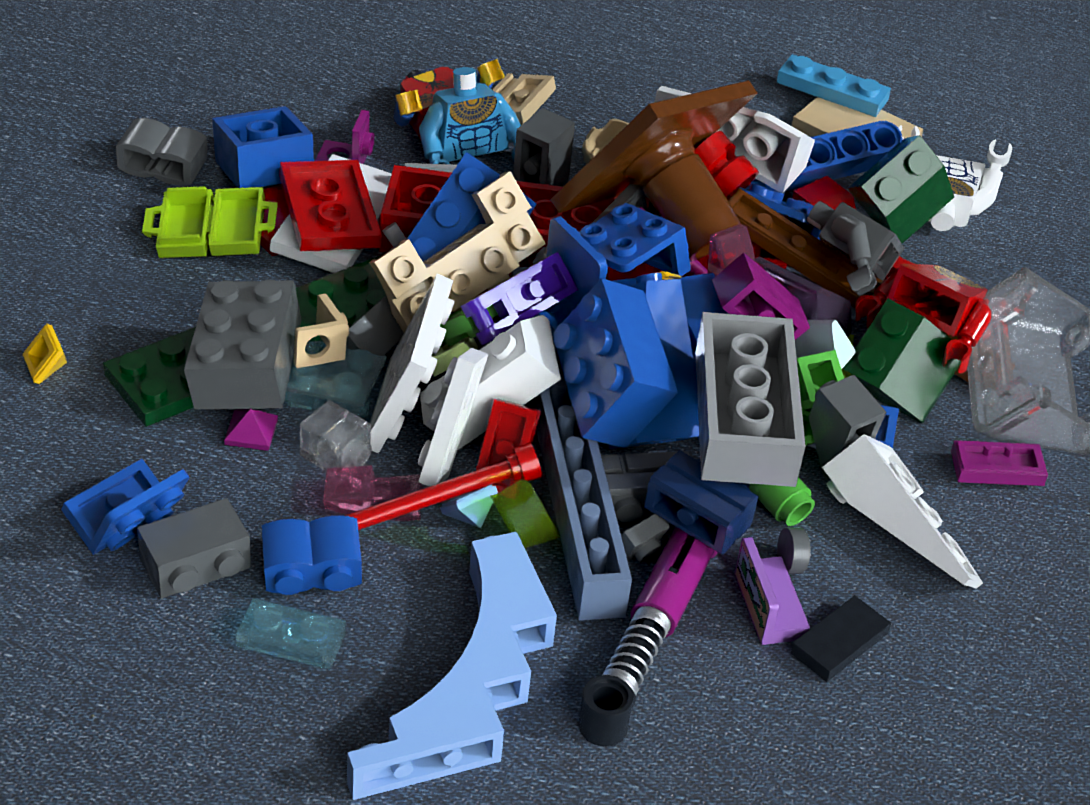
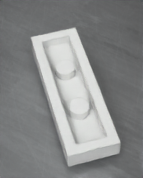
M471 348L458 358L454 357L451 360L444 378V382L449 384L445 400H439L431 419V424L436 426L432 441H426L418 459V465L423 467L419 483L432 486L443 482L449 477L488 358L487 353Z

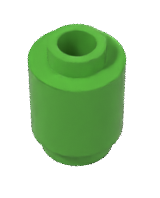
M799 477L796 487L762 484L749 485L750 491L758 496V500L779 522L783 520L788 526H793L803 521L815 506V501L811 498V490Z

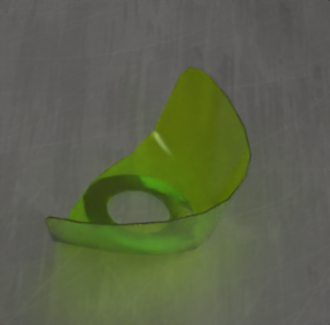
M520 480L503 491L490 495L510 533L517 532L524 548L561 538L543 503L527 480Z

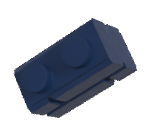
M679 450L667 461L666 466L663 465L651 476L644 507L723 555L735 543V540L739 539L750 528L758 496L752 493L743 483L701 480L700 459H694Z

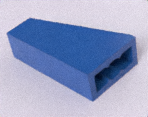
M662 273L637 276L636 284L630 287L643 290L678 394L627 447L676 442L699 437L697 379L681 279L663 280ZM609 444V449L622 448Z

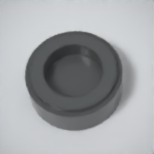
M785 527L781 530L778 538L777 557L782 556L789 574H803L810 561L811 548L808 534L803 528Z

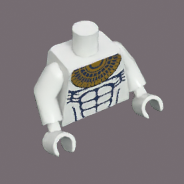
M914 126L911 137L920 135L917 126ZM996 140L990 143L987 153V160L990 163L989 168H985V163L936 155L945 166L954 198L928 220L933 228L939 231H947L953 226H967L970 215H979L994 203L1003 176V172L1000 169L1008 164L1012 152L1010 143L1007 153L1004 155H997L993 151Z

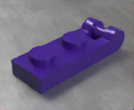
M556 252L460 307L466 318L471 316L479 331L476 333V336L481 345H485L518 322L534 317L578 291V288L561 256ZM492 304L500 317V320L495 323L487 310V307Z

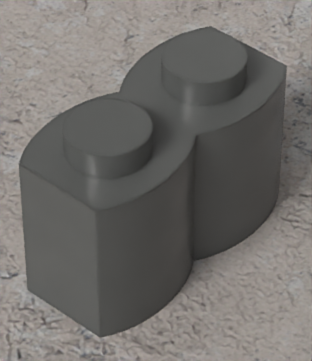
M134 119L116 145L117 168L133 176H154L168 184L189 186L207 160V136L187 127L170 128L153 119Z

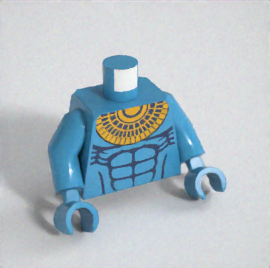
M461 67L453 71L454 88L439 90L433 95V104L429 106L420 124L419 133L425 158L429 159V164H450V161L462 159L466 152L472 156L507 150L509 149V143H513L514 148L511 156L514 161L517 128L521 126L515 112L500 93L493 91L484 83L476 82V70L474 68Z

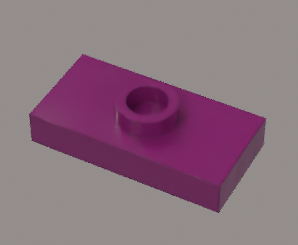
M958 440L953 442L951 455L958 482L1045 486L1048 473L1040 444Z

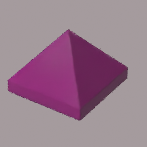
M255 409L234 410L224 440L225 445L269 451L277 426L278 415Z

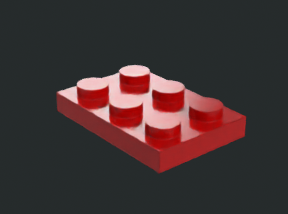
M358 160L280 162L279 177L300 251L380 248L382 233Z

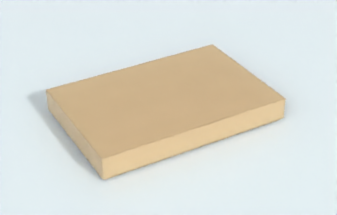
M819 97L815 98L798 112L792 121V127L810 137L877 121H888L898 128L902 125L901 134L903 138L911 137V132L916 125L883 110L879 112L877 117ZM918 127L920 136L922 137L923 129Z

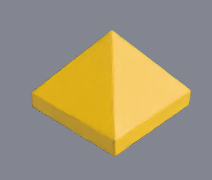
M46 324L23 353L33 382L37 384L42 383L67 363L53 326Z

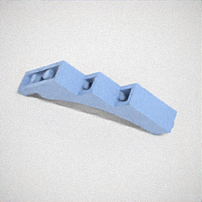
M517 531L472 541L469 574L476 591L479 607V618L473 635L462 656L450 672L431 691L411 706L390 717L389 742L382 744L372 743L358 750L347 752V785L353 800L501 762L504 729L496 710L528 702L531 670L524 657V653L553 647L557 614Z

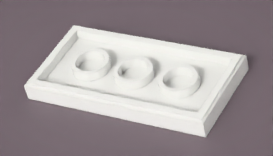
M332 154L328 161L350 159ZM359 163L378 224H380L381 210L392 173ZM290 214L275 233L270 243L271 252L332 273L351 267L363 250L300 251Z

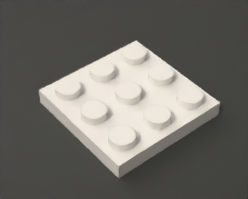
M440 274L435 276L392 354L362 447L379 454L387 438L395 440L405 418L404 415H401L403 410L410 413L417 402L421 388L418 387L419 382L425 384L429 382L438 360L431 355L432 353H437L446 333V329L440 327V324L444 325L455 302L448 298L453 280Z

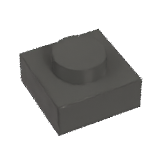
M654 514L622 534L621 538L628 562L634 558H637L639 563L644 562L662 548L659 541L670 528L665 519Z

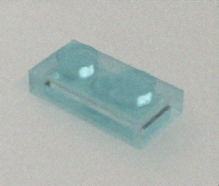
M253 598L237 630L236 647L331 670L346 634V621Z

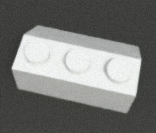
M544 315L518 322L506 332L497 335L492 342L479 350L487 353L488 358L458 449H461L486 431L494 399H502L524 405L561 379L549 319ZM445 375L431 382L420 392L423 424L433 431L436 428L435 425L431 424L434 409L440 399L445 400L449 384L444 382Z

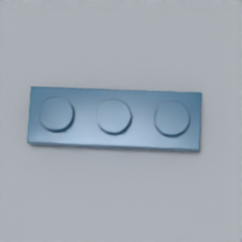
M793 54L778 71L776 82L877 117L887 103L891 91L890 87L881 85L873 79H864L846 73L841 68L828 67L814 62L808 57Z

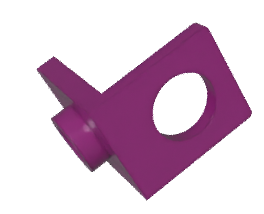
M361 110L352 130V145L325 140L315 161H328L330 153L343 152L349 156L347 159L358 160L359 163L364 164L367 155L370 156L372 154L375 139L374 133L369 132V111Z

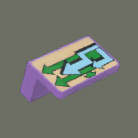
M753 537L742 538L735 576L761 645L797 640L810 629V626L782 556L761 559Z

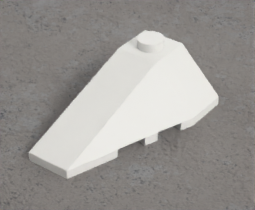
M661 86L657 90L655 102L691 93ZM745 107L739 110L718 130H721L736 146L735 155H744L759 171L756 179L782 194L806 168L815 142L811 137L771 114Z

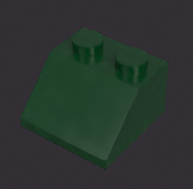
M920 135L904 138L847 188L871 219L894 232L901 243L905 242L954 198L945 166Z
M887 298L855 348L856 353L843 367V371L846 377L855 375L875 399L890 407L899 408V412L923 424L961 361L949 359L946 365L943 366L942 360L947 343L952 339L925 317Z

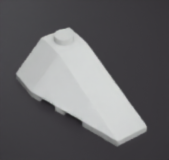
M863 434L822 467L831 479L826 483L827 487L840 503H849L963 585L976 589L983 584L957 542L948 533L944 532L941 535L937 528L942 525V519L936 510L919 497L924 491L892 447Z

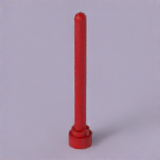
M529 442L512 448L513 453L505 455V461L345 516L357 518L358 530L510 478L514 482L522 479L526 483L541 478L542 471L536 452Z

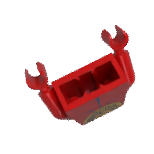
M900 264L899 268L874 290L875 296L865 295L859 297L856 301L855 321H859L862 317L867 316V328H869L880 311L881 306L889 298L925 317L941 331L953 337L957 336L958 339L947 343L942 365L945 366L949 359H958L961 361L958 373H964L967 370L972 347H975L991 321L992 315L987 301L984 300L987 293L985 287L944 267L927 264Z

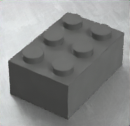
M226 280L208 282L184 368L194 410L283 408L294 358L295 329L299 328L302 322L294 280L235 282Z

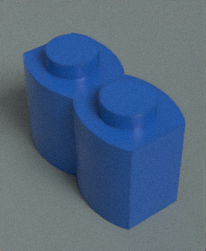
M337 515L318 518L310 522L299 519H282L262 525L264 574L267 592L294 595L314 587L331 591H343L362 584V561L357 518Z

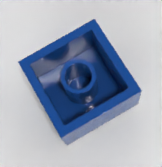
M286 106L212 118L215 161L237 188L263 187L264 189L265 186L281 184L279 177L280 162L314 161L313 134Z

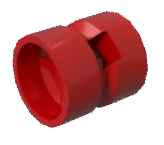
M720 130L703 141L695 149V154L700 156L721 191L729 200L739 187L746 189L757 177L759 171L744 155H735L736 146Z

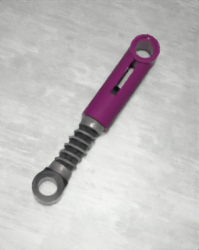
M677 527L672 532L630 612L632 620L624 633V637L619 642L620 645L615 650V655L611 657L610 664L601 676L591 679L584 687L578 725L583 737L594 745L603 747L613 746L626 737L631 710L636 702V694L639 691L638 685L643 683V676L648 673V666L652 665L653 657L657 655L658 647L662 645L663 638L673 634L710 559L718 553Z

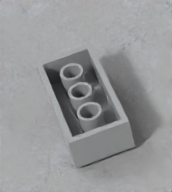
M702 312L695 352L701 480L796 487L806 446L793 319Z

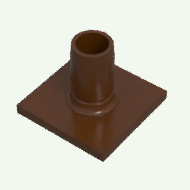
M748 80L648 104L550 199L558 213L617 197L629 184L643 186L644 193L660 217L685 227L690 261L706 257L735 238L743 227L698 154H695V149L758 94Z

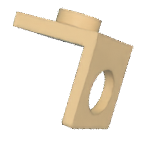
M327 294L317 295L316 325L295 329L294 365L296 368L345 360L346 341L349 335L348 321L345 314L338 311ZM319 335L326 344V347L317 354L306 353L305 347L307 342Z

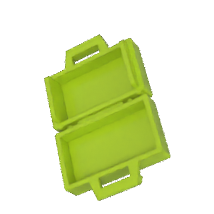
M205 186L167 188L164 192L162 205L146 208L142 232L149 238L152 235L157 236L156 250L159 258L206 256L208 249H210L212 256L259 254L262 231L268 230L269 233L275 229L278 203L265 201L263 187L216 189L215 197L212 190L207 189ZM264 209H269L267 223H263ZM155 214H161L159 228H153Z

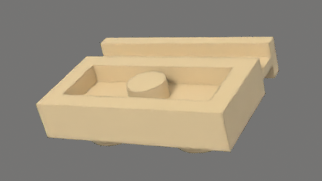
M508 73L493 88V91L500 93L522 125L531 118L556 90L554 76L522 74L516 79L513 78V74Z

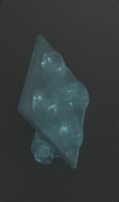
M308 341L305 352L317 354L326 347V344L323 341ZM346 349L345 360L296 368L293 358L284 401L288 402L289 407L312 410L314 406V412L319 413L323 407L324 399H327L326 413L328 415H333L337 404V416L352 418L353 420H358L359 417L367 418L371 404L367 398L385 364L386 356L372 354L363 349Z

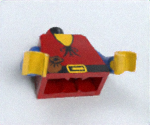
M498 59L491 60L477 67L479 74L476 76V82L484 83L489 88L492 87L493 82L505 78ZM439 67L425 73L418 70L411 71L400 84L401 93L395 95V122L399 126L411 124L421 140L419 127L429 106L433 104V95L439 90L454 88V70L449 67Z

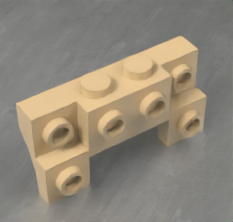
M510 171L504 172L498 179L480 191L471 194L486 224L477 225L424 262L409 239L402 240L398 246L380 258L369 262L387 295L391 312L404 333L437 274L453 280L448 298L455 301L451 312L461 310V305L474 299L486 289L490 290L510 278L508 274L520 266L519 262L546 244L527 212L532 207Z

